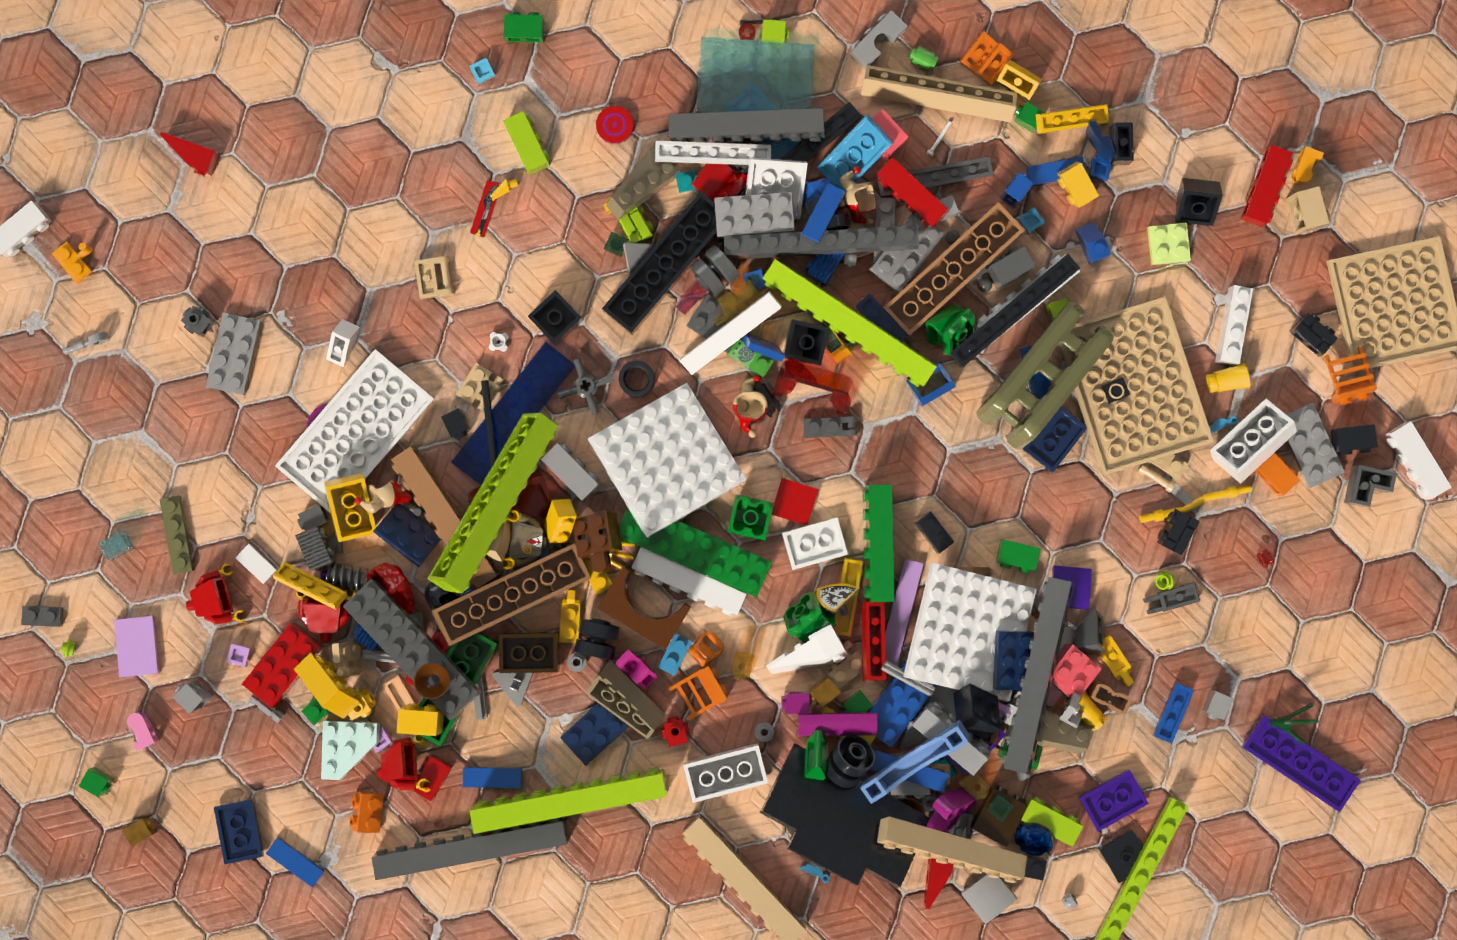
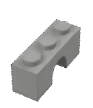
M892 10L888 14H882L877 20L879 23L875 27L871 26L864 33L865 37L863 40L860 41L858 39L851 47L850 56L865 70L867 65L872 66L880 58L881 52L874 44L877 39L886 38L894 44L907 30L908 26Z

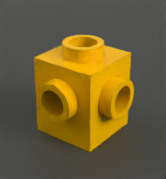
M359 688L355 689L356 697L360 703L348 714L351 720L360 716L366 717L372 713L376 702L374 695L367 688L359 690Z

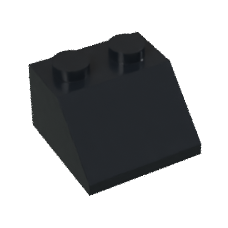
M1182 178L1177 193L1175 222L1213 226L1223 195L1220 182Z
M792 319L784 345V359L821 366L830 328Z

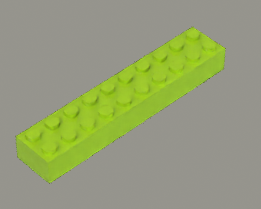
M775 259L762 278L766 281L765 285L772 290L779 289L782 291L780 295L789 301L794 299L798 302L796 306L805 312H808V310L812 311L815 319L820 322L827 321L830 323V329L837 333L843 332L846 334L844 338L853 344L856 342L861 344V349L866 353L871 354L873 352L878 356L877 360L884 365L889 363L894 366L893 371L903 376L906 374L909 376V381L917 387L920 384L924 386L937 368L936 364L782 261Z
M526 413L521 416L427 578L443 590L463 593L469 587L470 579L478 571L482 558L488 554L490 544L497 538L502 523L508 519V513L517 503L521 490L527 486V480L536 470L537 462L545 454L549 441L555 437L557 424L542 413Z
M654 767L647 769L646 773L641 774L640 771L629 772L625 777H621V774L609 776V779L602 781V778L590 780L588 784L575 782L568 788L560 785L552 787V790L545 792V789L533 791L531 795H526V792L518 793L510 799H507V796L495 798L493 802L489 803L488 800H481L476 802L469 811L473 833L476 834L667 797L668 792L664 770Z

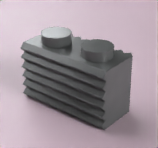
M315 526L295 535L310 571L335 562L333 557L336 555L332 546L328 547L326 542L328 535L324 528L321 529L320 526Z

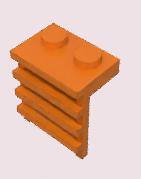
M1362 346L1357 348L1359 352L1357 355L1333 361L1330 360L1329 355L1324 356L1336 391L1331 397L1333 404L1340 403V405H1346L1351 403L1353 399L1358 398L1359 401L1368 399L1377 389V385H1375L1373 380L1374 376L1369 369L1370 364L1366 360V352L1364 353ZM1359 359L1362 361L1363 365L1334 372L1333 366ZM1365 370L1366 376L1342 382L1337 381V376Z
M709 665L703 667L669 687L670 691L678 688L692 714L686 717L687 721L728 700L726 695L729 693L724 684H719L717 680L719 675L714 667L710 668ZM696 676L712 701L707 706L691 681ZM688 682L702 709L695 711L681 687L682 684Z

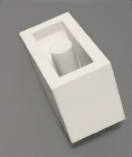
M342 319L332 331L326 359L344 367L357 341L360 327Z

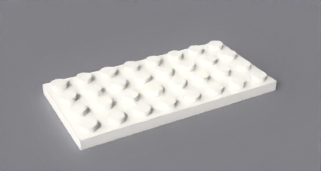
M375 349L275 467L330 512L324 482L362 473L366 480L434 401V398Z

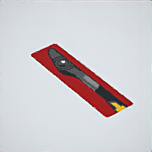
M486 181L471 227V234L485 237L497 200L492 201L491 194L499 186L498 183Z

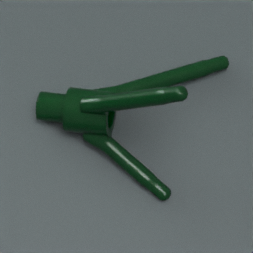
M1310 703L1289 715L1278 717L1277 719L1270 718L1269 724L1270 726H1277L1278 729L1287 732L1304 745L1306 742L1290 730L1291 725L1318 723V719L1291 720L1294 716L1314 706L1313 703Z

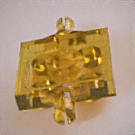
M751 280L720 297L717 301L722 308L723 314L713 319L714 323L717 322L716 326L718 327L726 321H731L764 296L771 288L768 287L759 292L755 289Z

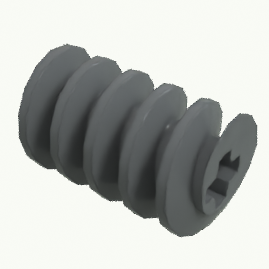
M336 562L333 567L329 566L326 582L329 584L333 582L335 587H338L340 584L341 588H346L348 585L349 590H353L356 587V591H359L367 583L366 574L369 571L366 568L364 573H361V567H358L355 572L353 565L346 570V564H343L340 569L338 562Z

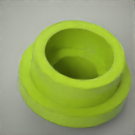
M1166 571L1159 573L1155 580L1157 587L1164 591L1171 590L1175 584L1173 575Z
M68 638L67 642L63 641L61 653H64L65 658L68 656L73 657L76 641H71L70 638Z

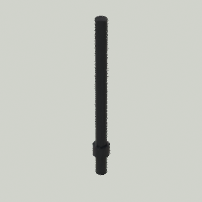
M489 380L481 381L490 468H492L497 459Z

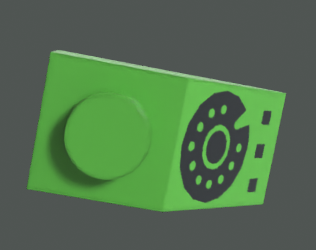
M740 339L732 345L727 353L728 356L761 377L765 376L774 362L767 356L749 350Z

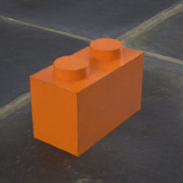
M1273 453L1255 472L1277 496H1284L1300 479L1297 477L1298 473L1284 463L1285 460L1279 453Z

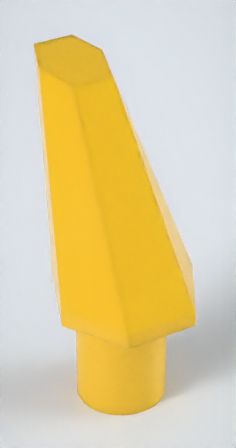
M505 178L492 192V201L510 192V188L517 187V180L507 181Z

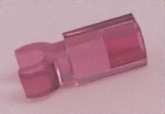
M698 283L693 286L692 293H688L675 306L683 315H686L698 302V298L704 297L707 293L706 290L701 294L696 292V289L700 286Z

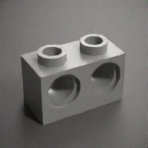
M188 681L186 684L182 683L177 687L173 699L190 714L200 711L213 695L198 681Z

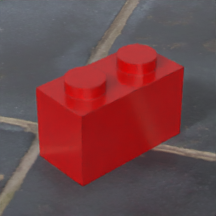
M435 754L430 758L426 757L421 765L424 769L421 774H418V780H415V782H419L421 779H427L431 783H424L423 788L431 790L429 792H424L419 788L412 790L429 801L435 798L453 768V765Z

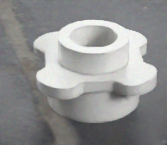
M492 332L490 334L491 344L489 349L491 351L501 350L505 352L508 349L506 343L509 336L506 333L497 334Z

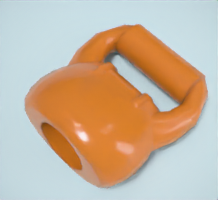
M707 631L698 637L697 641L689 647L688 652L702 667H706L712 660L722 654L724 644L713 632ZM705 637L717 647V652H713L704 642Z

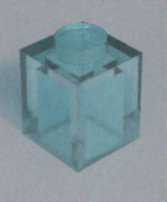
M118 532L99 543L101 554L108 560H115L134 549L126 532Z

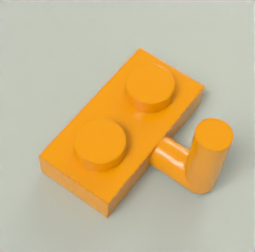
M66 241L52 255L75 283L79 284L93 272L83 260L93 251V248L85 243H80L78 247L81 251L77 253L72 245Z

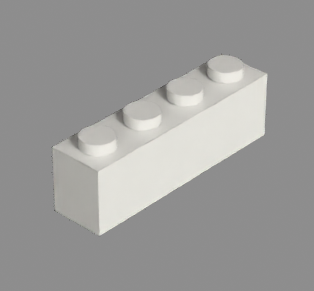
M1237 285L1228 288L1215 363L1231 366L1240 364L1253 288Z
M1411 421L1405 422L1385 434L1388 438V445L1396 451L1399 463L1407 469V476L1411 481L1415 482L1418 487L1417 492L1425 500L1433 499L1451 488V485Z

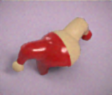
M855 166L853 170L845 173L840 178V183L846 192L845 202L855 223H864L871 226L873 219L865 218L862 214L876 210L875 192L871 182L856 184L852 181L853 176L861 172V168Z
M754 375L753 378L743 381L741 393L733 401V411L739 418L740 428L748 433L751 438L757 435L756 431L751 429V422L762 419L767 411L766 398L753 389L754 384L761 381L760 375Z
M391 480L379 489L374 485H368L367 491L372 498L371 502L363 501V498L358 496L355 498V503L373 514L382 507H392L397 503H408L411 501L412 496L410 490L408 491L405 486L401 490L400 485L395 480Z

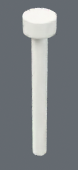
M948 121L932 148L927 150L926 154L933 157L934 150L952 124L951 121Z

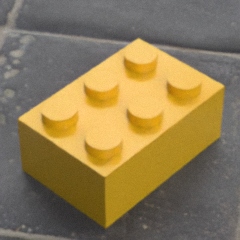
M359 473L324 482L338 541L342 542L374 534L373 531L376 526L373 514L355 503V498L358 496L362 497L363 501L370 502L363 474Z
M309 653L294 668L319 704L344 719L360 703L356 697V691L352 687L347 686L346 683L348 681L346 678L337 676L336 671L338 668L331 661L327 663L321 655L317 657Z

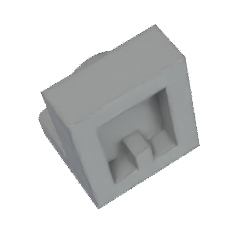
M1076 693L1065 704L1059 718L1075 728L1078 727L1083 715L1079 711L1081 705L1078 704L1081 696Z

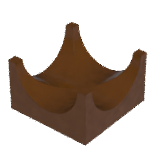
M627 566L625 568L622 567L597 608L661 648L666 649L691 606L684 603L678 611L664 617H654L643 613L634 605L629 595L628 584L633 570Z

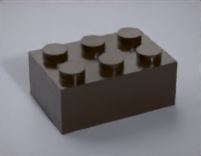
M559 632L499 634V673H547L560 671Z

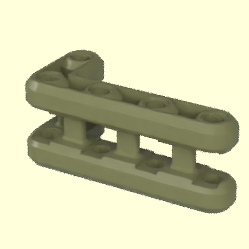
M1068 302L1000 387L986 399L976 412L977 418L984 424H993L1000 417L1010 423L1014 429L1006 436L1007 443L1014 449H1022L1039 435L1114 340L1113 332L1105 326L1097 327L1094 330L1095 333L1086 342L1076 336L1072 329L1075 327V322L1084 315L1083 308L1076 302ZM1061 343L1075 354L1071 359L1072 362L1064 370H1060L1049 360L1053 354L1052 351ZM1037 372L1042 373L1052 382L1048 388L1049 391L1040 399L1026 389L1030 383L1029 380ZM1014 401H1018L1029 410V413L1021 420L1008 411V407Z

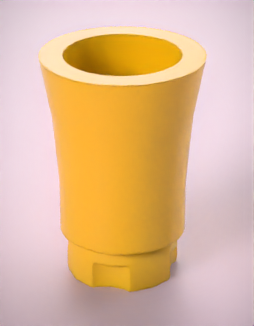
M1242 362L1233 367L1206 375V383L1210 393L1250 388V377L1245 363Z
M1085 691L1078 703L1081 705L1079 711L1083 714L1081 721L1093 731L1098 730L1103 726L1107 718ZM1068 697V698L1066 699V701L1064 702V706H1065V704L1068 702V700L1070 699L1069 697Z

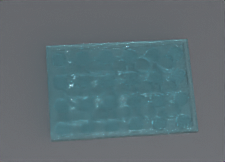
M701 37L696 113L811 109L815 44Z

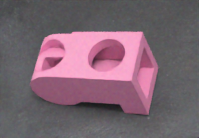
M144 712L133 713L128 717L127 724L134 731L138 742L134 743L136 751L159 741L148 716Z

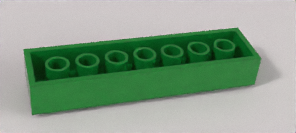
M628 507L619 525L620 537L756 598L772 564L769 560L680 521H676L646 538Z

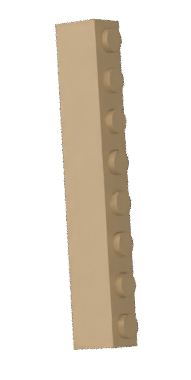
M870 65L866 66L861 95L1005 122L1012 121L1017 101L1016 92Z
M700 815L683 830V840L689 846L692 844L695 846L698 856L702 860L707 859L711 863L709 867L716 874L720 873L724 877L723 882L729 888L733 887L737 891L736 896L743 903L746 901L751 906L749 909L756 917L760 915L764 921L762 923L769 931L773 929L778 934L776 936L778 940H798L806 932V927Z
M886 817L880 820L877 842L884 844L885 848H899L901 852L906 854L917 853L920 858L924 859L935 858L938 863L947 864L949 862L956 868L964 869L967 867L973 873H988V877L1005 878L1004 881L1009 883H1016V880L1024 879L1027 860L1025 855L893 817Z

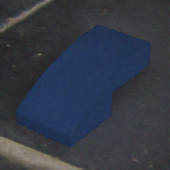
M1089 122L1086 134L1090 143L1106 161H1112L1115 149L1110 135L1102 137L1097 122Z

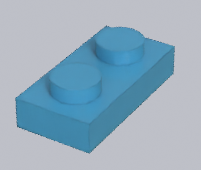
M675 633L658 668L675 676L693 641Z

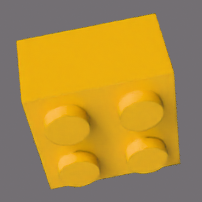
M408 703V705L398 709L396 733L437 736L443 733L444 714L436 705H427L423 708L420 707V704Z

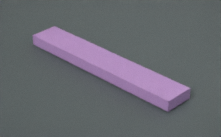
M904 559L885 631L886 661L896 666L923 568V563Z

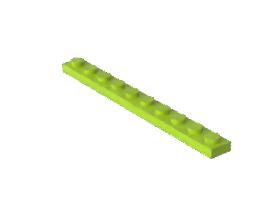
M1171 796L1169 797L1094 940H1119L1187 812L1188 805Z

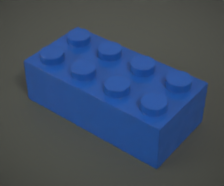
M904 661L900 668L905 670L907 662ZM893 676L873 702V706L867 710V712L877 713L876 737L892 748L930 696ZM929 683L930 685L934 686L935 688L938 686V685H936V684H931V683Z

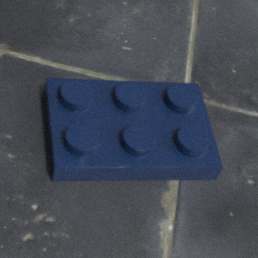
M1060 407L1039 435L1023 447L1022 450L1053 473L1086 431L1087 427L1063 407Z
M400 503L393 506L373 531L418 568L441 541L433 529Z
M996 631L993 689L1022 690L1020 683L1022 676L1026 675L1025 661L1031 654L1029 645L1031 638H1034V632Z
M597 703L560 738L587 766L629 726Z
M254 799L215 806L214 813L224 865L263 857L264 851Z

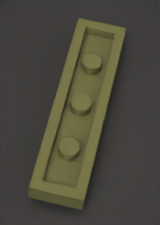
M181 496L159 499L173 575L194 571Z

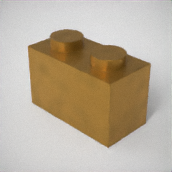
M827 675L809 689L811 700L816 706L820 704L822 707L841 693Z

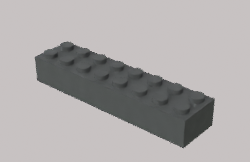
M824 109L669 114V138L671 141L733 142V144H745V141H752L753 144H762L765 140H771V143H782L783 140L802 142V139L818 142L821 141V138H825Z
M371 579L343 605L350 615L413 682L416 671L424 664L438 663L447 669L450 675L448 691L443 696L430 700L449 720L454 719L482 692L405 609L388 594V591L376 579ZM436 674L429 677L431 686L439 684L440 679Z

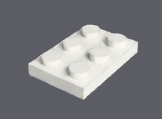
M838 517L782 533L792 570L848 555Z

